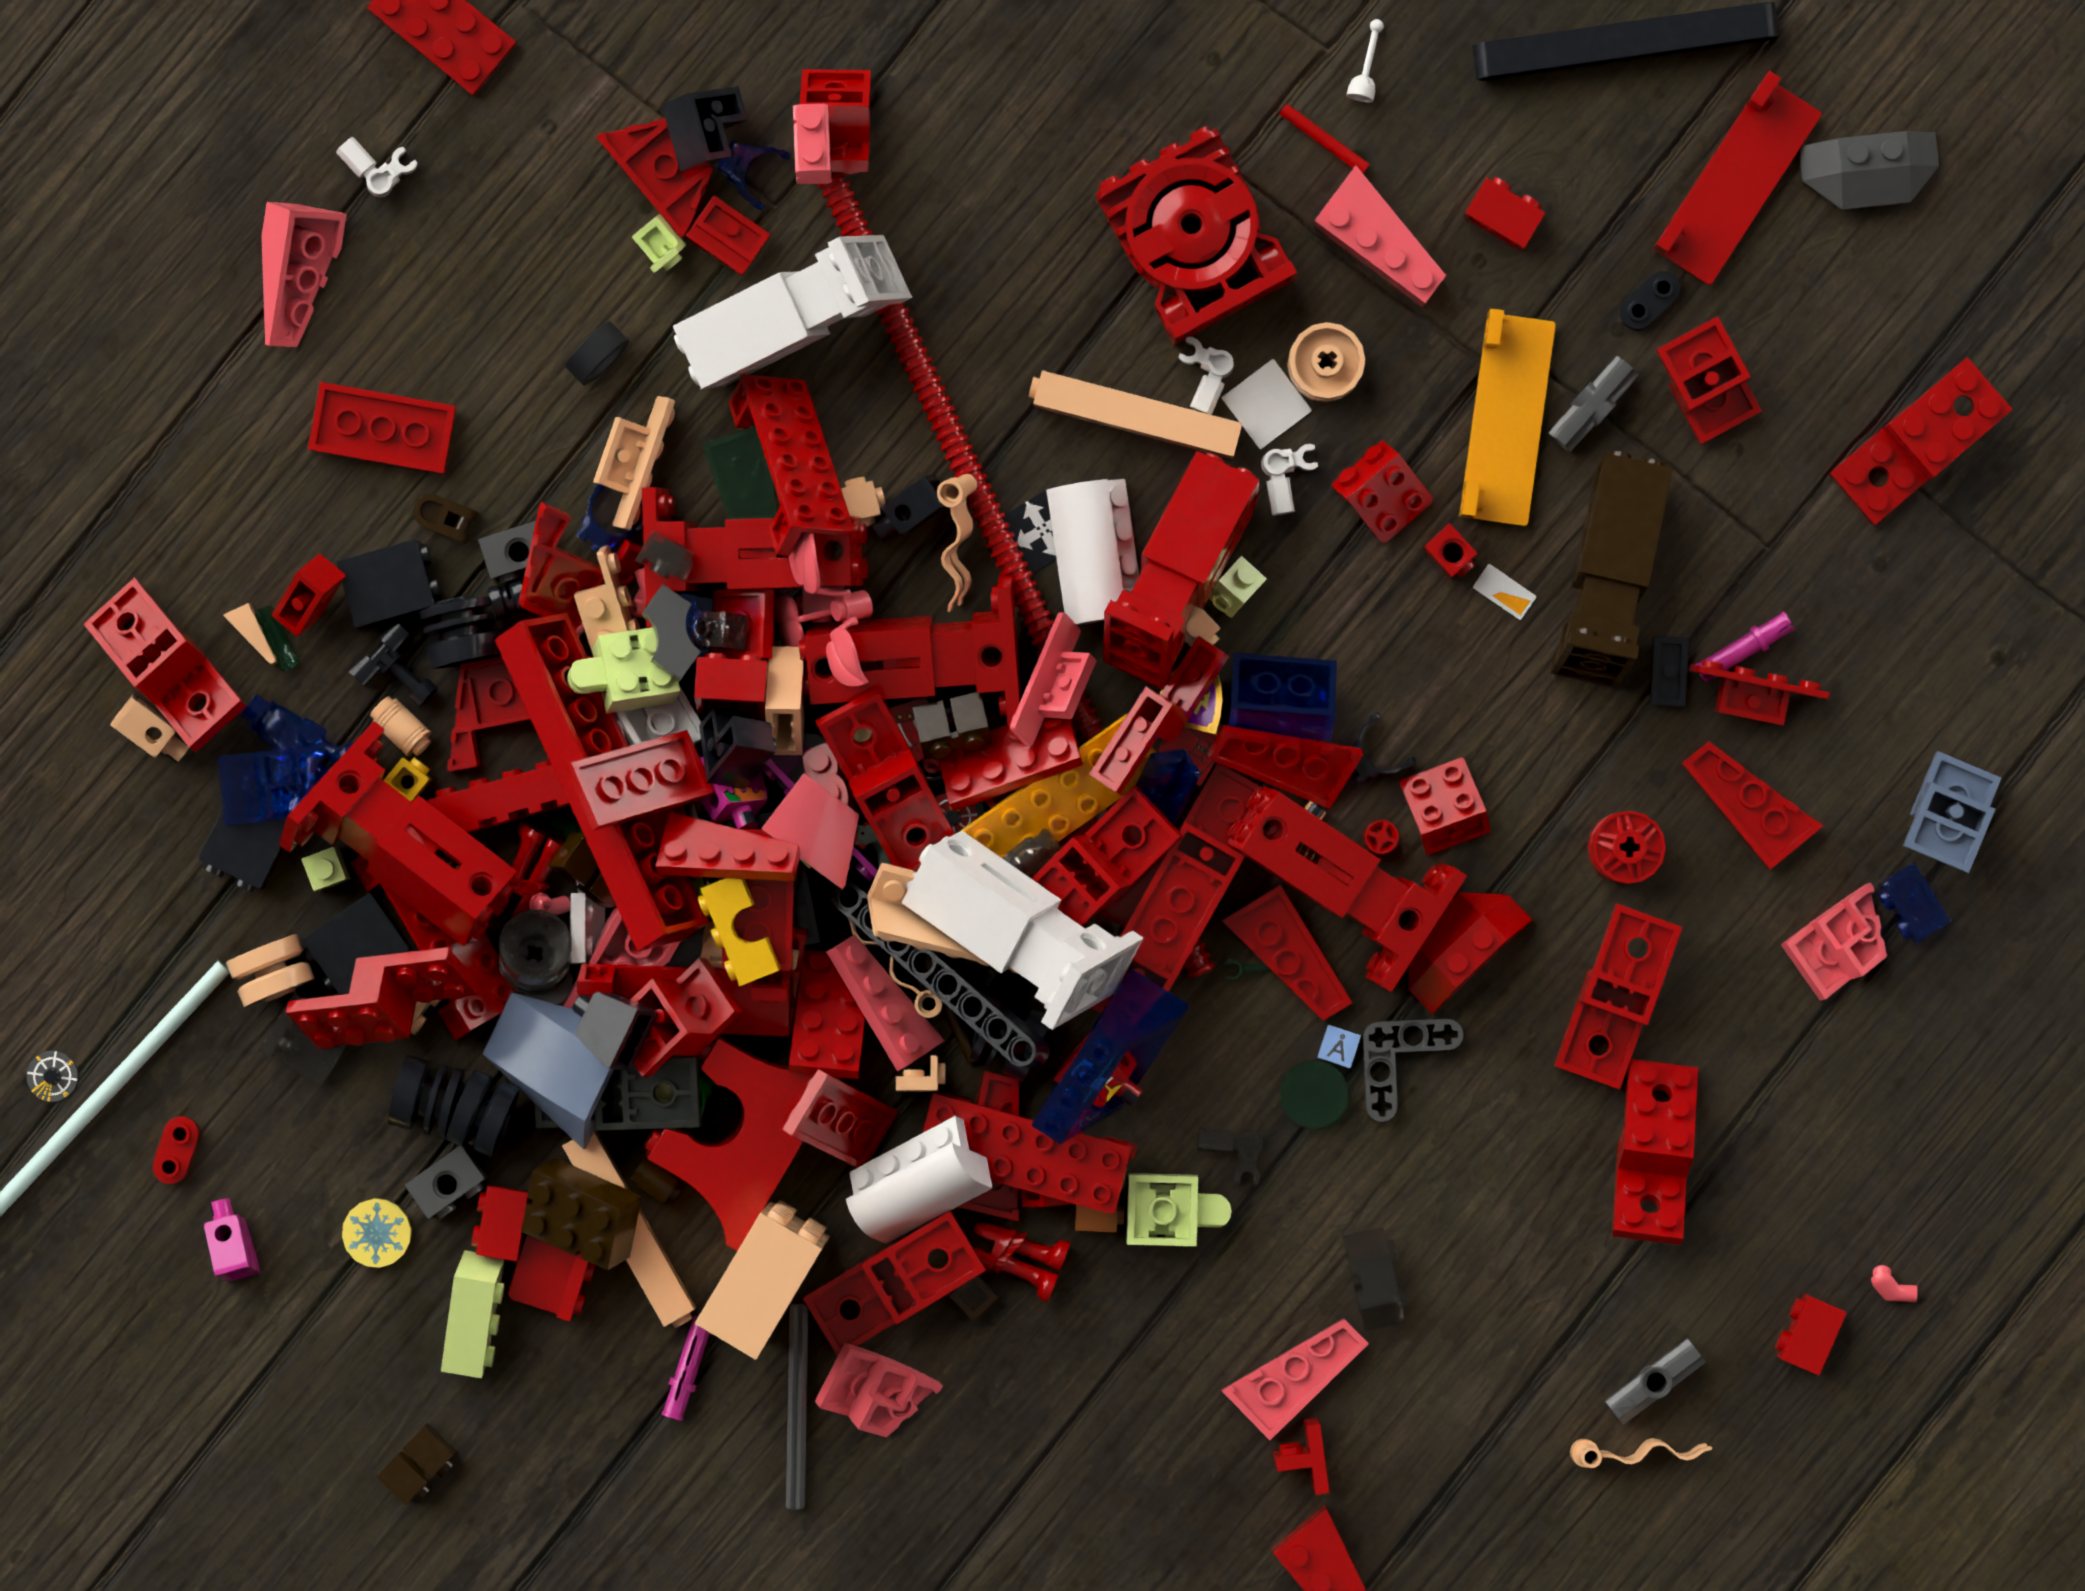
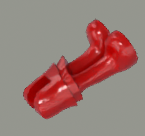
M521 820L518 825L521 845L511 866L517 870L513 881L516 888L512 894L520 897L521 900L514 910L510 923L521 927L532 914L529 907L531 898L535 894L543 893L551 887L545 882L552 871V868L548 865L565 842L556 837H549L528 880L524 879L526 870L535 853L548 836L546 831L524 820Z
M977 1222L973 1232L987 1240L995 1241L991 1252L972 1246L984 1267L990 1272L993 1270L999 1274L1000 1271H1004L1032 1283L1037 1288V1297L1041 1301L1048 1303L1059 1274L1020 1261L1012 1255L1019 1253L1061 1271L1071 1242L1059 1240L1053 1246H1046L1026 1240L1028 1233H1017L1018 1229H1007L994 1224Z

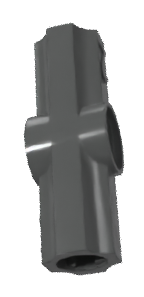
M1616 356L1593 383L1590 381L1570 404L1572 407L1556 422L1548 435L1561 448L1570 453L1592 427H1597L1615 407V401L1624 394L1639 374L1625 360Z
M1686 1338L1652 1365L1644 1367L1639 1375L1604 1401L1622 1425H1624L1658 1398L1666 1396L1674 1386L1706 1362L1694 1345ZM1656 1372L1661 1373L1664 1378L1662 1387L1654 1391L1649 1390L1646 1385L1648 1376Z

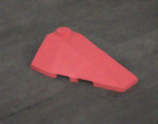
M267 202L262 229L266 345L298 347L314 311L312 303L319 287L324 288L328 277L325 274L332 258L337 259L341 250L347 214L299 204Z
M615 905L592 949V955L588 957L585 964L664 966L670 961L681 941L637 952L619 910ZM577 980L563 1005L564 1007L573 1008L574 1002L581 996V994H577Z

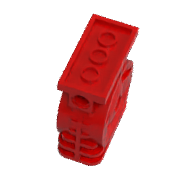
M1208 126L1192 133L1188 143L1179 146L1178 142L1162 149L1159 152V158L1149 163L1147 159H1144L1129 168L1130 172L1127 176L1118 179L1117 175H1114L1099 184V192L1095 194V199L1103 210L1107 222L1110 223L1117 240L1122 245L1125 254L1137 273L1153 287L1159 289L1154 308L1167 330V335L1173 346L1291 283L1297 275L1294 265L1288 260L1278 239L1259 233V214L1253 196L1240 174V169L1235 165L1230 156L1228 147L1224 145L1218 129L1210 130ZM1185 180H1198L1211 184L1214 187L1220 183L1226 186V188L1216 194L1205 187L1186 185L1172 190L1158 203L1153 215L1152 228L1134 237L1133 230L1146 224L1147 214L1153 200L1166 187ZM1243 214L1246 215L1247 219L1236 225L1235 237L1229 250L1215 263L1198 269H1184L1168 262L1155 269L1151 266L1152 263L1165 256L1178 263L1188 265L1204 263L1214 258L1227 242L1230 232V221ZM1187 217H1194L1200 222L1201 228L1197 233L1188 234L1182 229V221ZM1258 242L1266 246L1256 250L1254 243ZM1249 260L1258 278L1237 290L1229 288L1228 284L1241 273ZM1219 290L1222 298L1200 309L1198 313L1195 312L1188 297L1207 295ZM1164 292L1174 295L1162 301Z

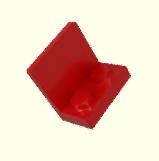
M1458 758L1400 780L1401 789L1417 824L1422 846L1427 856L1491 832L1486 808L1464 758Z

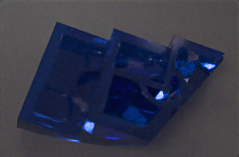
M325 744L217 757L225 826L287 819L290 812L313 787L316 771L321 757L326 750Z

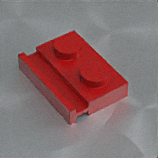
M716 196L711 198L690 231L685 235L687 240L741 277H743L747 268L752 264L771 237L770 233Z

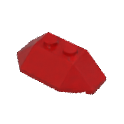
M1459 892L1451 900L1410 963L1409 991L1433 1015L1532 921L1531 917L1509 895Z

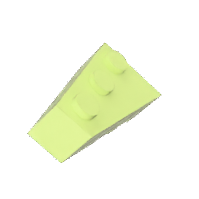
M464 1250L453 1279L441 1372L482 1378L486 1366L492 1367L495 1347L490 1346L492 1335H497L500 1315H496L497 1303L501 1304L504 1292V1283H501L505 1259L476 1255V1252Z

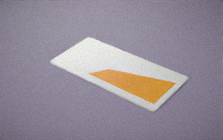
M1491 564L1487 565L1473 586L1475 590L1519 620L1523 618L1536 599V595Z

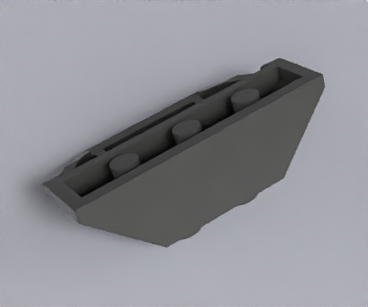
M1901 131L1844 137L1804 145L1798 151L1801 181L1840 210L1910 203L1939 167L1935 132Z

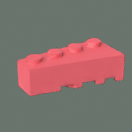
M1357 166L1353 168L1314 220L1312 226L1422 308L1446 276Z

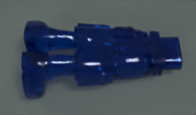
M259 694L253 697L241 713V716L251 723L250 728L256 731L277 752L280 760L295 772L305 769L312 776L315 782L314 786L330 768H327L312 757V752L317 751L334 765L354 743L349 742L342 747L332 744L326 740L327 730L313 722V720L302 718L273 700L268 702Z

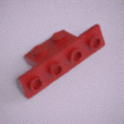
M1704 659L1702 666L1690 664L1689 671L1721 677L1715 712L1784 726L1791 692L1823 699H1829L1830 692L1820 691V683L1800 680V685L1796 686L1787 684L1789 677L1768 673L1767 679L1755 677L1756 670L1736 666L1734 672L1722 670L1723 663Z

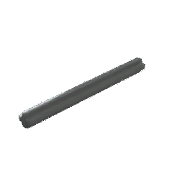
M804 1303L791 1304L789 1319L786 1508L790 1510H802L805 1506L809 1308Z

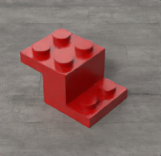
M802 69L799 105L828 104L831 172H844L846 174L868 172L871 70Z
M1718 316L1655 350L1672 380L1667 385L1700 445L1762 412L1746 382L1751 376Z
M698 958L677 980L652 978L630 999L658 1012L633 1064L642 1077H651L673 1055L696 1057L742 1013L707 958Z

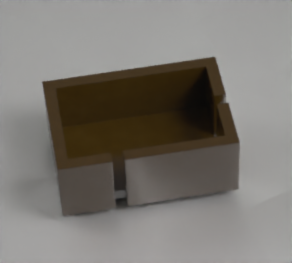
M557 1158L532 1171L528 1198L532 1201L526 1204L521 1232L575 1256L583 1252L582 1259L606 1270L613 1268L630 1257L642 1199L641 1195Z

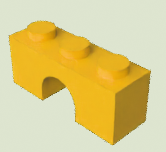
M724 878L700 888L702 895L697 897L704 916L711 915L716 928L711 929V933L717 948L724 947L729 960L725 961L724 965L730 980H737L739 986L779 971L781 968L768 937L750 942L740 938L735 931L734 920L736 915L742 909L754 905L745 879Z

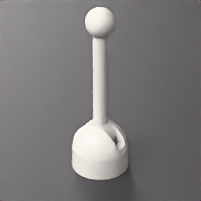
M1375 19L1370 23L1372 33L1363 72L1361 75L1354 77L1348 86L1346 96L1355 101L1371 103L1374 100L1375 83L1369 77L1378 34L1384 27L1383 22L1379 19Z

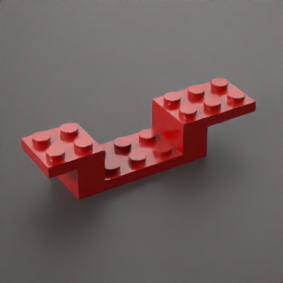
M1217 762L1179 829L1183 837L1166 853L1120 935L1122 937L1134 931L1144 938L1115 993L1090 1008L1141 1037L1143 1036L1245 855L1226 844L1230 839L1228 832L1237 819L1242 820L1249 810L1247 803L1252 794L1257 789L1261 791L1263 787Z

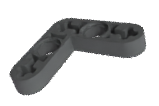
M1451 1019L1378 1021L1369 1024L1363 1031L1362 1037L1365 1107L1368 1115L1376 1121L1385 1122L1393 1118L1397 1112L1395 1052L1455 1049L1463 1040V1030L1460 1024ZM1433 1024L1432 1032H1439L1444 1030V1025L1449 1024L1451 1030L1457 1031V1037L1451 1038V1044H1445L1442 1038H1432L1434 1045L1427 1046L1429 1033L1426 1025ZM1392 1026H1399L1397 1032L1399 1047H1392L1394 1040L1382 1041V1047H1376L1374 1041H1369V1034H1374L1375 1028L1381 1027L1382 1033L1390 1034L1393 1033ZM1409 1026H1417L1422 1031L1423 1038L1418 1045L1410 1046L1403 1039V1033ZM1384 1062L1388 1065L1390 1074L1385 1081L1378 1082L1371 1077L1370 1068L1374 1063ZM1371 1085L1375 1087L1391 1085V1092L1384 1091L1385 1102L1391 1103V1109L1385 1110L1384 1116H1379L1377 1110H1372V1103L1378 1102V1092L1370 1093Z

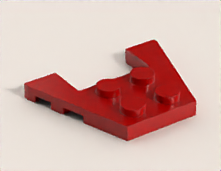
M541 502L538 508L518 603L524 609L543 617L567 613L576 630L583 623L574 594L582 590L605 585L606 583L600 566L556 547L571 517L568 513ZM627 539L624 540L617 553L621 566V573H618L621 585L624 586L634 578L632 574L644 563V547Z
M501 656L464 663L460 666L455 704L457 712L455 727L452 729L450 742H452L451 757L447 763L448 772L481 767L475 731L530 720L529 714Z

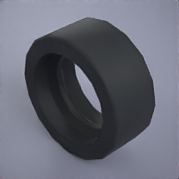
M608 321L579 345L564 366L585 386L596 379L617 359L627 347L629 340L611 321Z

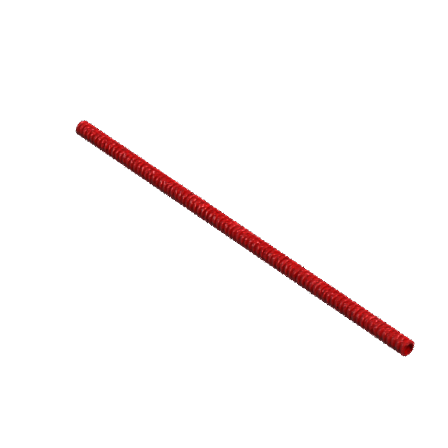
M831 172V183L817 184L818 188L824 191L822 197L828 199L827 207L833 210L831 213L832 218L837 219L836 227H841L842 229L840 232L841 237L874 235L872 230L867 229L869 225L868 220H863L862 218L864 216L863 210L859 211L858 209L860 206L859 201H854L853 199L855 193L849 190L851 184L844 179L846 173ZM905 302L889 304L876 312L883 317L881 323L887 326L886 334H891L892 336L890 342L897 347L894 351L901 356L899 359L900 364H905L906 366L904 372L910 375V378H908L909 383H914L913 391L919 394L917 400L924 405L922 411L928 413L926 419L933 424L931 430L938 435L935 437L936 441H941L942 443L940 449L947 454L944 458L951 463L949 466L950 471H955L956 475L954 477L956 478L963 474H970L977 481L976 490L966 498L970 503L967 507L974 512L972 515L973 520H978L976 526L977 529H982L983 531L981 537L988 542L985 545L986 548H991L992 550L990 556L997 561L995 567L1001 570L999 576H1013L1015 607H1018L1020 610L1017 614L1019 617H1023L1022 625L1023 627L1027 626L1029 630L1027 636H1032L1033 641L1031 644L1037 647L1038 651L1035 653L1037 656H1040L1054 624V620L1049 618L1051 612L1050 610H1045L1046 602L1045 600L1041 601L1039 597L1042 593L1035 588L1037 582L1032 581L1030 578L1033 574L1026 569L1028 563L1027 561L1023 562L1021 558L1024 556L1023 552H1018L1017 550L1019 544L1012 539L1015 536L1014 533H1009L1008 528L1010 524L1009 522L1005 523L1003 520L1005 514L999 511L1000 503H995L996 495L995 493L991 494L989 490L992 486L985 481L987 479L986 473H981L983 467L976 462L978 456L971 451L974 449L973 445H968L967 443L969 437L962 432L965 428L958 423L960 417L953 413L955 407L949 404L951 398L949 395L945 396L946 387L940 385L939 382L942 379L935 374L937 368L936 366H931L932 357H927L928 349L921 344L924 340L922 337L917 336L919 330L912 325L914 319L908 316L910 313L909 308H904L903 304ZM1086 688L1072 718L1075 734L1079 737L1077 742L1078 744L1082 743V745L1105 729L1099 725L1101 722L1100 717L1096 718L1094 715L1097 711L1090 706L1092 700L1091 698L1087 699L1085 694L1088 691ZM1118 799L1116 802H1114L1113 804H1111V807H1112L1115 803H1117L1120 799ZM1200 939L1196 942L1182 967L1183 969L1187 968L1189 972L1186 974L1187 978H1196L1215 967V963H1210L1208 959L1211 956L1210 953H1206L1204 947H1206L1205 942L1201 943Z

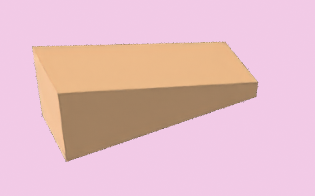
M250 603L223 615L270 664L274 665L279 662Z

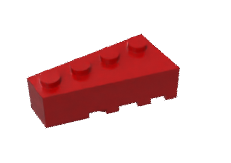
M550 760L535 764L536 769L523 773L522 768L501 773L503 779L489 782V778L486 777L468 782L469 788L456 792L455 786L435 791L436 798L428 800L429 804L467 833L570 806Z
M1325 1505L1272 1548L1273 1554L1304 1591H1366Z

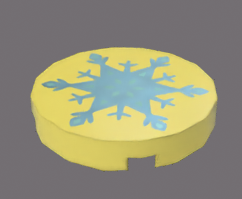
M378 1198L361 1202L348 1213L343 1223L342 1231L345 1248L352 1258L365 1266L378 1268L393 1264L401 1258L408 1249L412 1235L409 1217L404 1210L389 1200Z

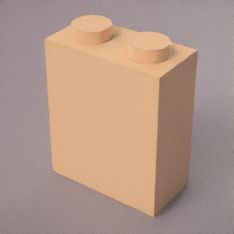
M772 646V659H769L765 716L766 722L771 723L773 738L776 740L774 755H803L807 695H803V677L806 674V665L804 660H800L799 647Z

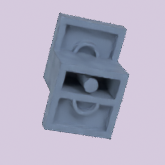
M1936 751L1910 812L1914 820L1903 847L1969 873L1995 812V808L1990 807L2002 778Z

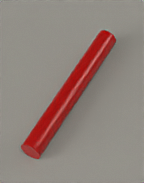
M1286 103L1280 111V116L1351 168L1357 166L1364 173L1370 165Z

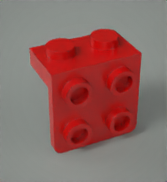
M1383 440L1377 445L1370 447L1358 462L1342 471L1338 479L1331 484L1336 493L1353 507L1375 537L1382 543H1386L1425 510L1433 500L1431 494L1401 455Z
M527 1235L508 1295L514 1301L555 1313L557 1318L571 1321L574 1314L579 1316L581 1314L586 1296L582 1295L581 1291L585 1281L591 1282L596 1265L582 1259L583 1252L575 1256Z

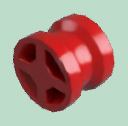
M1387 820L1374 821L1364 831V844L1369 851L1375 854L1389 853L1398 844V830L1393 823Z

